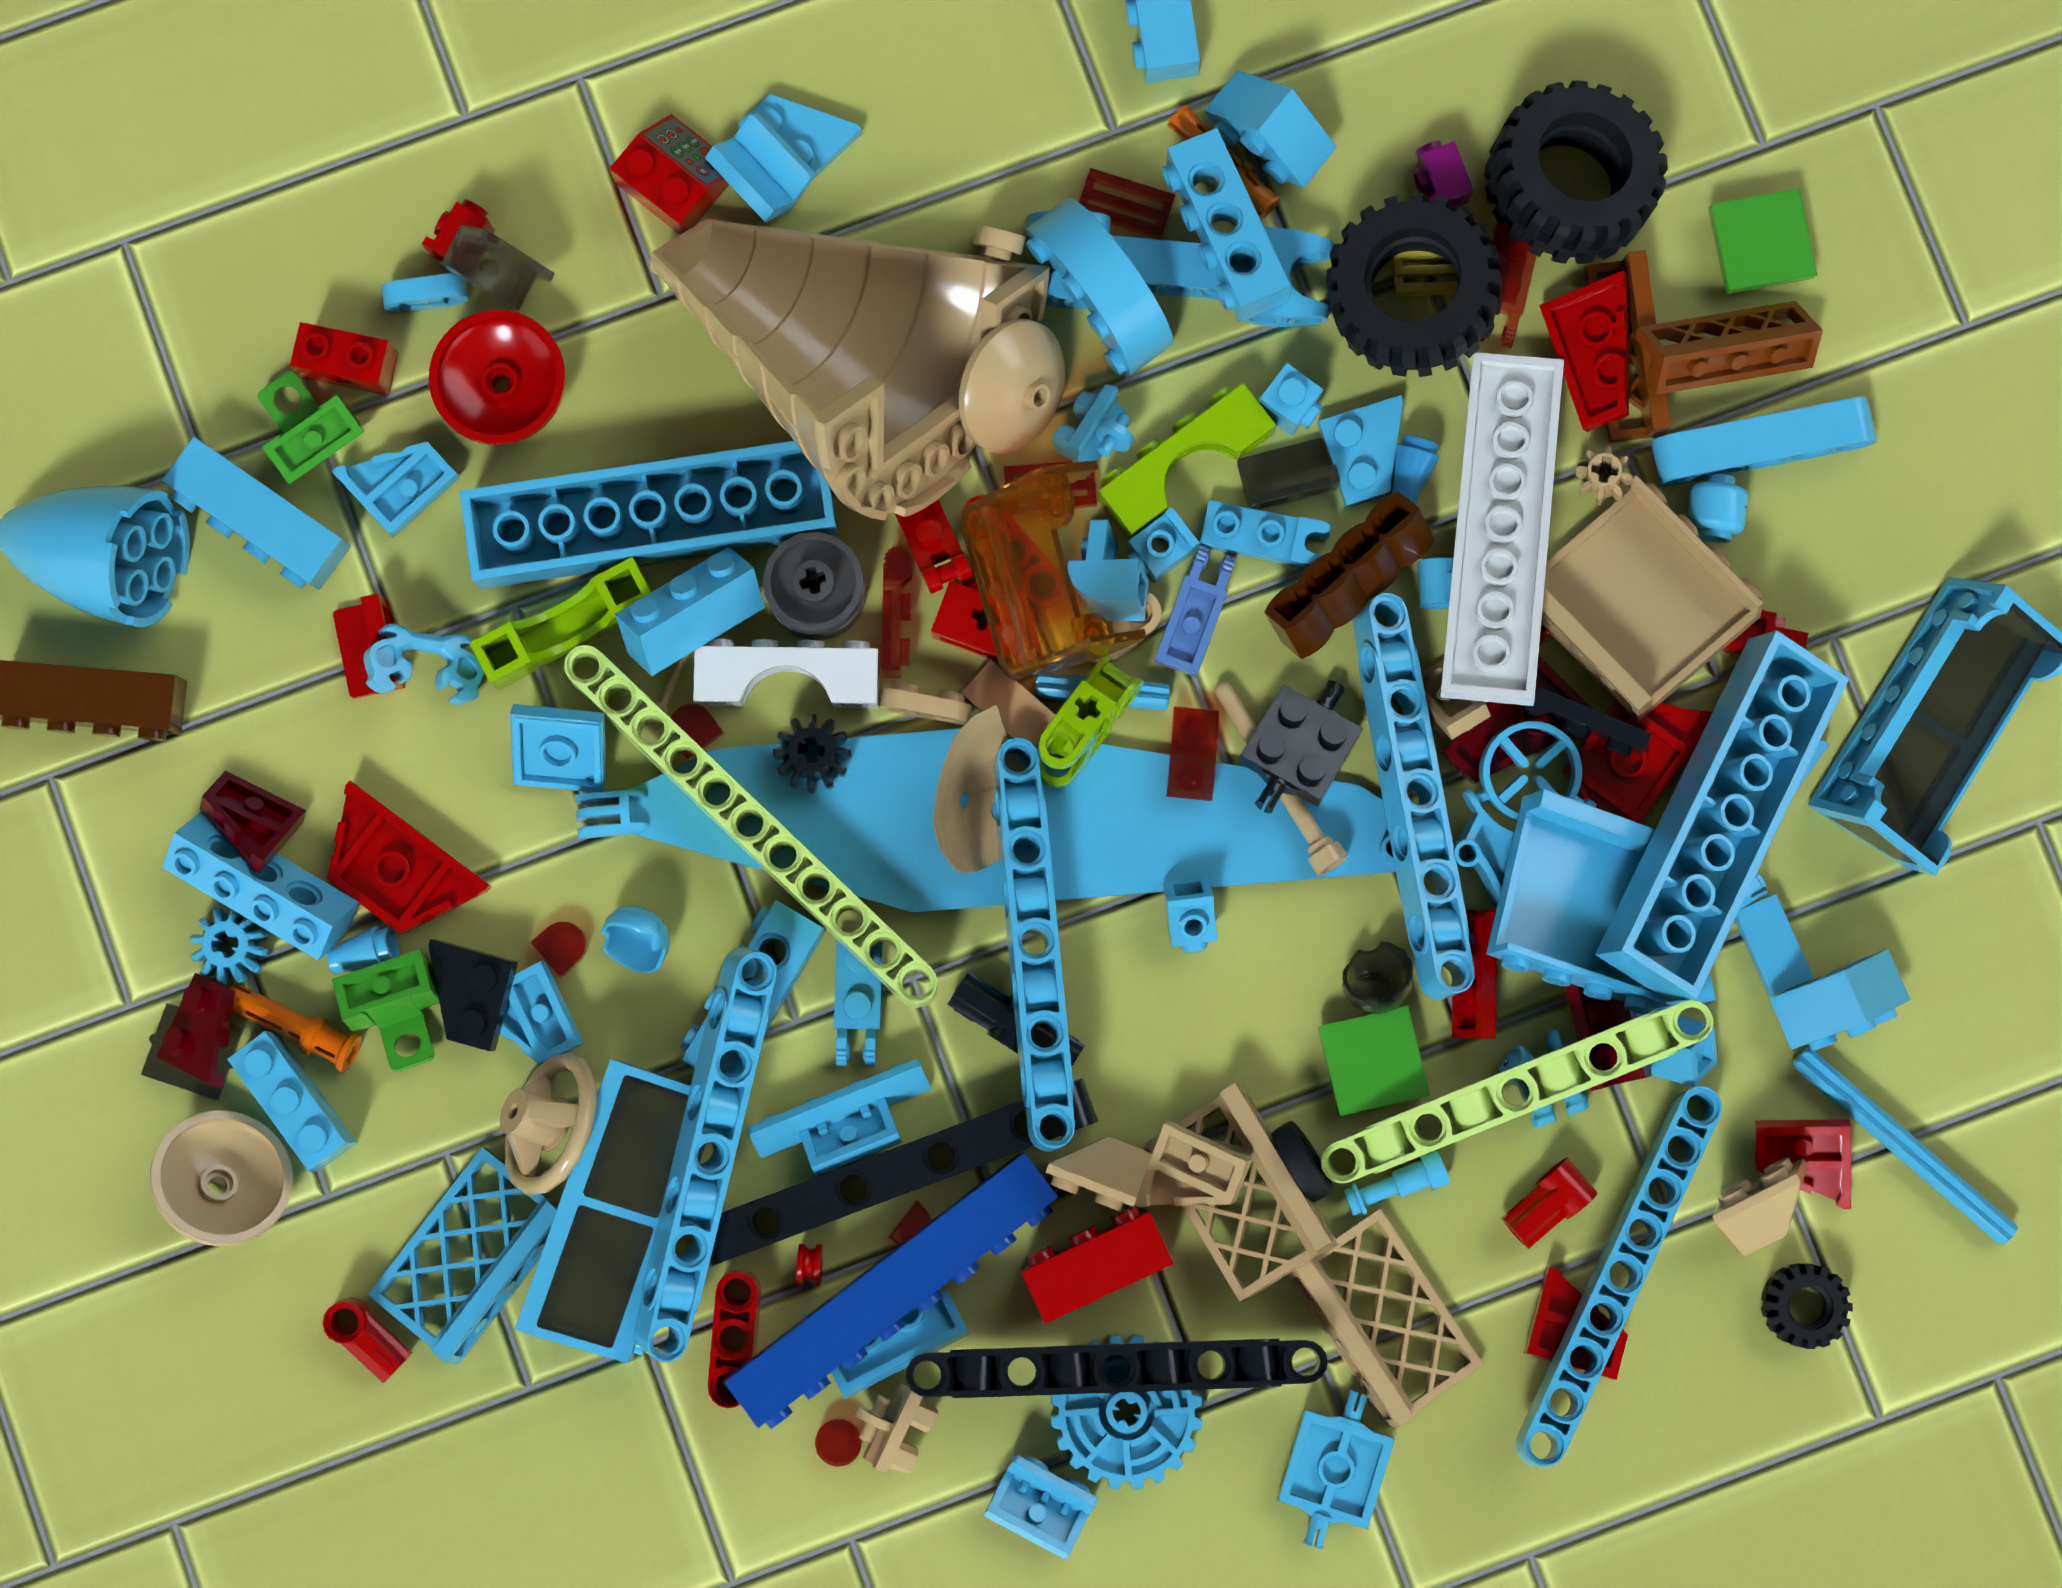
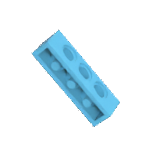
M1218 128L1168 147L1166 166L1162 167L1165 182L1171 192L1178 191L1184 204L1180 206L1183 221L1189 232L1196 230L1202 243L1198 246L1201 260L1207 271L1214 269L1220 282L1216 286L1217 293L1226 311L1232 309L1237 321L1241 322L1287 303L1291 284ZM1200 182H1209L1216 187V190L1211 193H1201L1194 186ZM1219 221H1227L1235 229L1228 233H1221L1215 230L1212 225ZM1238 260H1244L1249 262L1253 269L1249 272L1241 273L1235 271L1231 264Z
M202 811L174 833L162 866L163 869L318 961L345 937L359 903L279 854L275 855L261 873L254 871Z
M775 900L771 908L764 905L751 925V929L756 931V934L747 947L762 952L763 946L771 940L782 941L786 947L784 960L775 965L776 979L769 1004V1016L765 1034L826 932L820 925ZM753 958L748 960L742 968L744 981L752 979L756 973L757 965ZM717 985L704 1005V1008L708 1011L716 993ZM707 1017L701 1027L695 1024L692 1025L680 1046L681 1049L686 1051L681 1060L694 1068ZM732 1050L727 1051L721 1057L720 1069L722 1073L729 1071L735 1062Z

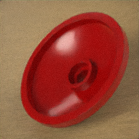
M508 310L483 311L470 315L456 323L437 344L429 367L430 394L441 417L453 430L463 437L486 445L513 444L539 432L557 412L563 399L566 385L564 360L552 336L533 319ZM499 379H509L510 385L507 390L501 392L495 390V384Z

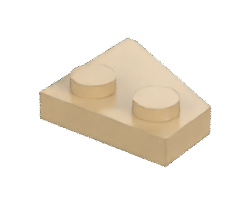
M1168 1121L1163 1124L1134 1205L1137 1207H1148L1150 1205L1173 1204L1174 1206H1192L1205 1203L1208 1205L1232 1204L1237 1200L1252 1159Z

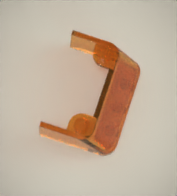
M1097 460L1040 466L969 503L963 511L961 519L962 532L1000 667L1003 673L1010 679L1030 678L1100 659L1147 638L1145 629L1112 634L1108 621L1099 613H1088L1081 616L1069 577L1057 530L1067 526L1074 515L1075 499L1070 484L1098 470Z

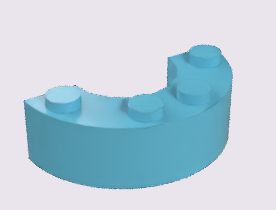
M1066 198L1024 229L1030 237L1026 241V245L1040 264L1047 262L1051 268L1063 276L1060 279L1068 294L1076 302L1081 299L1091 314L1087 316V320L1108 351L1103 354L1104 358L1118 376L1124 373L1127 378L1173 345V335L1170 326L1146 282L1115 239L1083 205L1072 198Z

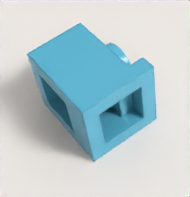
M1171 507L1164 515L1128 541L1127 548L1130 553L1126 555V558L1139 559L1146 575L1148 574L1155 583L1198 550L1200 542L1173 507ZM1163 538L1168 542L1169 548L1165 552L1158 553L1151 546L1153 540Z
M1209 876L1163 882L1171 946H1180L1181 950L1185 952H1199L1207 948V942L1217 941L1214 895Z

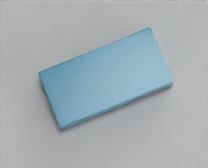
M1776 894L1739 910L1734 921L1768 997L1814 978Z

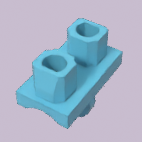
M1105 384L1099 394L1081 391L1074 402L1073 408L1076 420L1081 422L1078 428L1060 425L1052 437L1057 454L1071 459L1078 474L1089 477L1102 455L1109 457L1113 450L1120 452L1128 451L1134 442L1133 435L1127 429L1131 419L1127 416L1126 410L1117 401V394L1119 392L1115 386Z

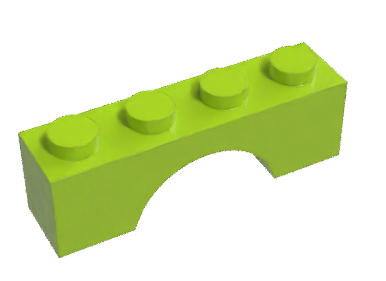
M1244 383L1234 390L1229 385L1222 388L1209 399L1210 408L1198 417L1194 412L1189 413L1172 427V430L1175 432L1174 435L1162 444L1158 439L1153 440L1136 454L1139 461L1127 470H1124L1122 466L1117 467L1100 481L1103 488L1098 492V500L1129 540L1167 511L1168 504L1165 496L1164 482L1171 468L1179 460L1196 452L1214 451L1239 461L1274 434L1276 424Z
M630 557L592 577L585 587L560 604L522 620L509 621L469 642L489 682L498 690H501L567 655L575 647L586 645L618 628L619 625L615 614L638 599L650 594L652 590L634 558Z

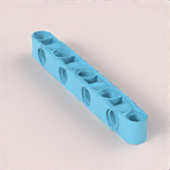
M1382 593L1366 603L1361 612L1353 619L1358 650L1359 673L1406 930L1413 951L1418 983L1426 996L1433 1000H1443L1466 991L1474 980V965L1469 943L1468 921L1457 862L1454 857L1453 840L1416 646L1413 643L1408 611L1400 597L1392 593ZM1374 611H1378L1384 616L1386 626L1379 624L1375 618ZM1391 698L1397 700L1401 705L1402 715L1393 710ZM1407 787L1414 789L1419 798L1418 805L1409 799ZM1425 876L1434 883V895L1425 888ZM1442 966L1451 974V986L1447 985L1441 977Z
M1015 737L1008 739L1002 744L994 759L996 826L1023 1102L1026 1107L1028 1134L1030 1141L1036 1148L1046 1152H1053L1065 1146L1074 1135L1073 1075L1044 787L1041 783L1039 755L1037 748L1032 742L1025 738ZM1012 752L1023 755L1028 764L1027 769L1021 772L1010 770L1005 764L1004 756ZM1020 842L1032 845L1036 851V860L1030 863L1019 861L1014 856L1013 846ZM1027 933L1040 935L1045 943V951L1038 955L1026 952L1022 945V936ZM1038 1024L1049 1027L1054 1035L1052 1046L1047 1048L1037 1046L1031 1038L1032 1027ZM1054 1117L1059 1120L1063 1127V1135L1060 1140L1055 1142L1049 1141L1042 1136L1040 1122L1043 1118Z
M739 947L732 950L726 955L722 964L716 993L712 999L644 1277L641 1304L634 1328V1338L636 1344L644 1352L660 1362L677 1360L685 1352L688 1345L694 1316L700 1304L768 1022L769 1004L776 979V966L769 955L747 947ZM753 958L757 965L756 973L751 980L745 982L742 977V968L748 960ZM732 1050L735 1062L729 1071L722 1073L720 1069L721 1057L727 1051ZM711 1142L713 1146L711 1158L707 1162L699 1164L697 1159L699 1149L705 1143ZM689 1234L691 1237L689 1249L681 1255H676L675 1245L682 1236ZM663 1327H668L669 1336L662 1345L654 1347L653 1337L655 1333Z

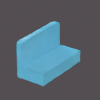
M757 112L747 117L733 138L713 145L705 157L764 222L791 211L815 178V172Z

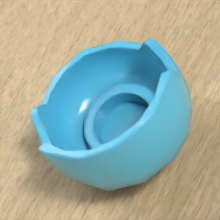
M640 906L619 907L606 918L600 932L602 935L606 933L603 951L610 958L626 968L642 973H652L660 969L669 951L671 942L669 930L662 919L654 912Z

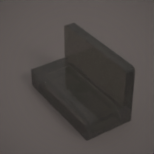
M460 225L440 264L503 305L514 310L520 309L535 279L551 282L555 275L554 272L492 232L483 228Z
M1322 438L1240 458L1237 461V468L1248 508L1262 510L1336 491L1341 482L1336 464H1330L1325 442Z

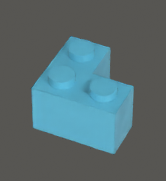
M1239 70L1234 73L1204 110L1215 124L1213 129L1218 128L1226 144L1234 146L1235 143H1238L1259 156L1265 163L1263 166L1264 172L1281 185L1289 182L1304 188L1337 148L1292 88Z
M1886 949L1851 962L1829 974L1785 990L1769 998L1791 1050L1809 1044L1811 1051H1815L1837 1042L1838 1040L1835 1035L1837 1033L1847 1030L1851 1038L1876 1028L1875 1025L1897 1017L1895 1008L1908 1002L1910 997L1889 950Z

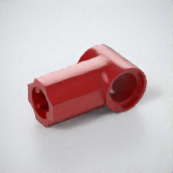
M1568 1157L1549 1169L1536 1182L1537 1187L1501 1218L1511 1233L1527 1249L1531 1248L1564 1218L1566 1220L1570 1219L1580 1212L1598 1194Z
M348 1297L341 1299L328 1308L324 1314L322 1324L328 1338L336 1343H341L382 1383H385L413 1353L371 1313L367 1304L359 1298ZM346 1308L355 1312L359 1321L356 1331L345 1332L340 1329L336 1320L340 1309Z

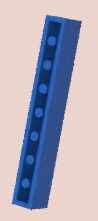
M1025 1152L1019 1153L722 1380L757 1428L766 1423L772 1429L793 1412L789 1404L804 1394L809 1400L831 1383L827 1375L837 1367L842 1365L847 1371L866 1357L868 1352L864 1347L872 1340L880 1336L884 1342L900 1331L906 1325L901 1318L915 1307L922 1313L943 1297L939 1291L942 1286L952 1279L957 1284H960L980 1268L976 1260L989 1250L996 1256L1017 1240L1013 1234L1016 1229L1026 1222L1031 1227H1034L1053 1212L1049 1204L1058 1198L1057 1194Z

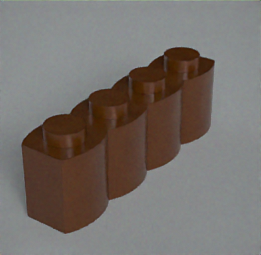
M1399 491L1385 497L1373 507L1365 522L1352 527L1338 539L1332 552L1317 558L1304 570L1297 583L1281 590L1270 601L1264 612L1280 641L1300 659L1314 654L1327 643L1335 628L1347 624L1361 612L1368 598L1374 597L1387 589L1395 581L1401 568L1407 567L1419 560L1428 551L1434 540L1420 508Z

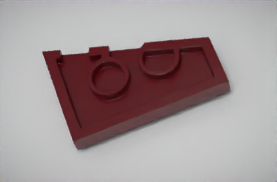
M1538 655L1536 688L1546 689L1593 709ZM1488 702L1486 705L1491 717L1451 740L1440 753L1471 784H1475L1480 781L1479 764L1482 753L1490 739L1500 730L1511 724L1525 721L1544 722L1561 730L1563 723L1545 715L1539 719H1529L1521 712L1520 705ZM1532 728L1518 730L1507 736L1525 757L1557 740L1547 732ZM1500 746L1496 748L1490 764V775L1514 763Z

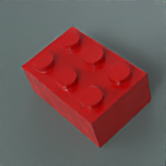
M1131 1207L1110 1217L1113 1226L1097 1233L1094 1226H1090L1069 1236L1068 1239L1071 1245L1054 1253L1050 1245L1026 1256L1028 1265L1021 1268V1273L1045 1324L1174 1264L1148 1210L1139 1213L1137 1207Z

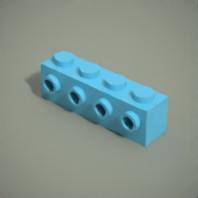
M196 437L191 439L161 480L174 490L169 498L191 513L197 506L211 515L206 523L228 539L233 532L247 540L243 549L264 564H266L270 557L284 566L279 574L300 589H303L309 583L317 590H320L351 548L339 536Z

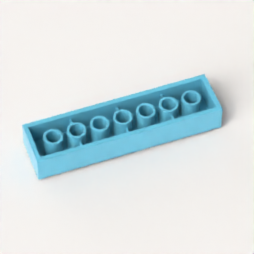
M795 441L459 491L471 580L480 589L606 571L630 557H633L638 566L713 555L728 546L734 551L779 545L799 533L822 532L832 536H839L832 489L820 472L809 462Z
M1777 630L1747 640L1595 953L1596 956L1669 1002L1698 998L1847 685L1848 677Z

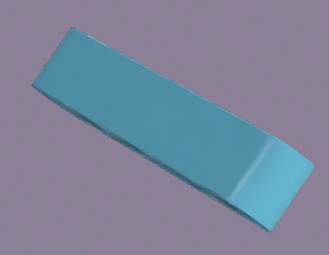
M1855 397L1668 434L1653 439L1651 446L1660 486L1665 487L1708 479L1709 474L1729 475L1856 450L1876 443L1877 438L1867 397Z

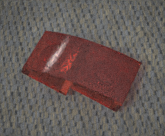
M1173 706L1166 797L1212 801L1219 711Z

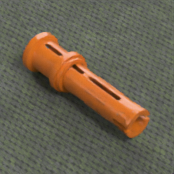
M235 982L234 986L230 987V989L235 991L232 1013L240 1015L298 1044V1049L301 1050L302 1054L307 1056L315 1054L336 1064V1070L345 1073L354 1062L362 1044L361 1035L353 1033L350 1036L328 1025V1019L324 1017L314 1016L309 1018L238 982Z

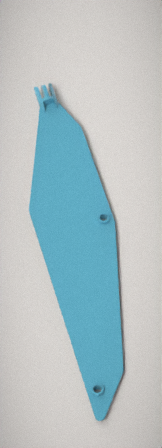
M961 728L848 738L840 747L850 749L852 757L846 761H838L847 769V774L845 777H841L831 772L829 775L834 783V787L831 789H827L824 786L822 779L816 780L817 789L815 793H808L806 779L803 780L797 789H793L789 784L793 773L787 776H779L777 767L786 760L775 759L773 757V749L786 747L783 743L721 748L707 753L858 898L912 913L1004 905L1000 859L977 872H957L939 849L933 827L936 790L942 766L952 740ZM1038 742V744H1037L1035 747L1037 748L1038 755H1039V750H1038V748H1039V742ZM1101 744L1069 785L1055 788L1041 781L1046 800L1055 901L1164 892L1163 882L1204 876H1209L1211 887L1215 888L1396 872L1393 856L1389 855L1386 851V844L1390 843L1383 800L1357 784L1333 781L1318 807L1302 799L1325 837L1331 836L1334 842L1339 841L1349 856L1338 867L1321 876H1317L1308 862L1310 855L1307 849L1310 846L1281 799L1278 800L1272 813L1264 812L1271 796L1268 797L1261 810L1256 807L1255 801L1258 800L1267 783L1264 782L1258 773L1247 767ZM817 745L807 746L808 753L803 750L801 754L806 756L808 763L817 762L816 756L823 757L824 755L819 753ZM1017 753L1026 770L1028 767L1026 759L1023 755ZM1051 755L1055 758H1065L1061 755ZM697 758L674 768V770L678 773H689L695 768ZM1045 763L1043 764L1047 774L1052 777H1062L1070 770V767L1054 769ZM664 773L632 789L575 794V803L578 805L619 803V805L579 809L576 811L577 822L606 823L621 821L619 824L580 827L577 829L578 839L637 835L765 871ZM714 785L706 793V801L713 805L723 804L730 796V789L725 785ZM969 793L961 795L960 805L963 808H966L969 802ZM994 801V803L992 804L991 813L994 820L996 821ZM748 816L740 822L738 831L744 836H755L762 830L763 821L757 816ZM1020 842L1013 847L1014 856L1019 861L1030 863L1036 860V851L1032 845ZM779 848L773 853L771 863L777 868H788L795 862L797 854L791 848ZM1460 849L1459 857L1463 860V852ZM817 878L808 882V884L830 889L828 882L823 879Z

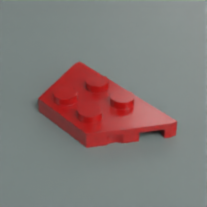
M1614 700L1604 714L1649 732L1651 737L1645 751L1639 755L1631 752L1630 757L1627 758L1605 749V740L1589 734L1578 749L1582 763V781L1577 796L1583 800L1590 799L1597 803L1596 808L1640 823L1696 747L1710 719L1711 711H1698L1660 703L1636 723ZM1570 761L1563 769V773L1569 783L1571 777Z
M349 780L345 785L344 794L346 797L341 822H338L335 835L336 848L330 860L327 879L398 933L405 934L490 890L492 887L490 884L354 782Z

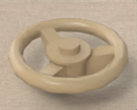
M573 1052L550 1056L533 1071L522 1089H515L509 1094L501 1110L500 1128L506 1134L504 1141L505 1167L511 1183L527 1196L548 1193L566 1180L580 1160L592 1132L597 1108L596 1079L589 1063ZM568 1070L573 1073L578 1085V1104L568 1103L566 1099L561 1097L551 1098L552 1078L561 1071ZM574 1126L565 1149L554 1165L539 1177H535L541 1151L549 1152L554 1150L567 1134L569 1127Z

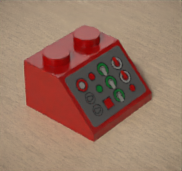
M672 114L637 134L609 168L616 185L679 235L694 227L730 185L705 159L713 146Z

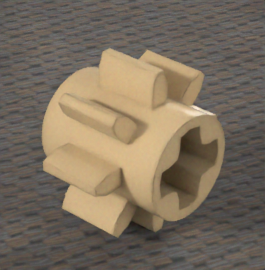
M1607 446L1605 453L1598 455L1588 450L1586 453L1588 467L1579 466L1576 468L1575 476L1586 479V482L1580 487V495H1587L1590 492L1597 497L1596 501L1599 506L1603 503L1604 498L1611 496L1615 500L1621 501L1622 490L1620 484L1631 485V479L1633 478V475L1629 473H1622V470L1628 465V456L1618 459L1612 455L1611 446ZM1601 469L1610 470L1607 483L1599 482Z

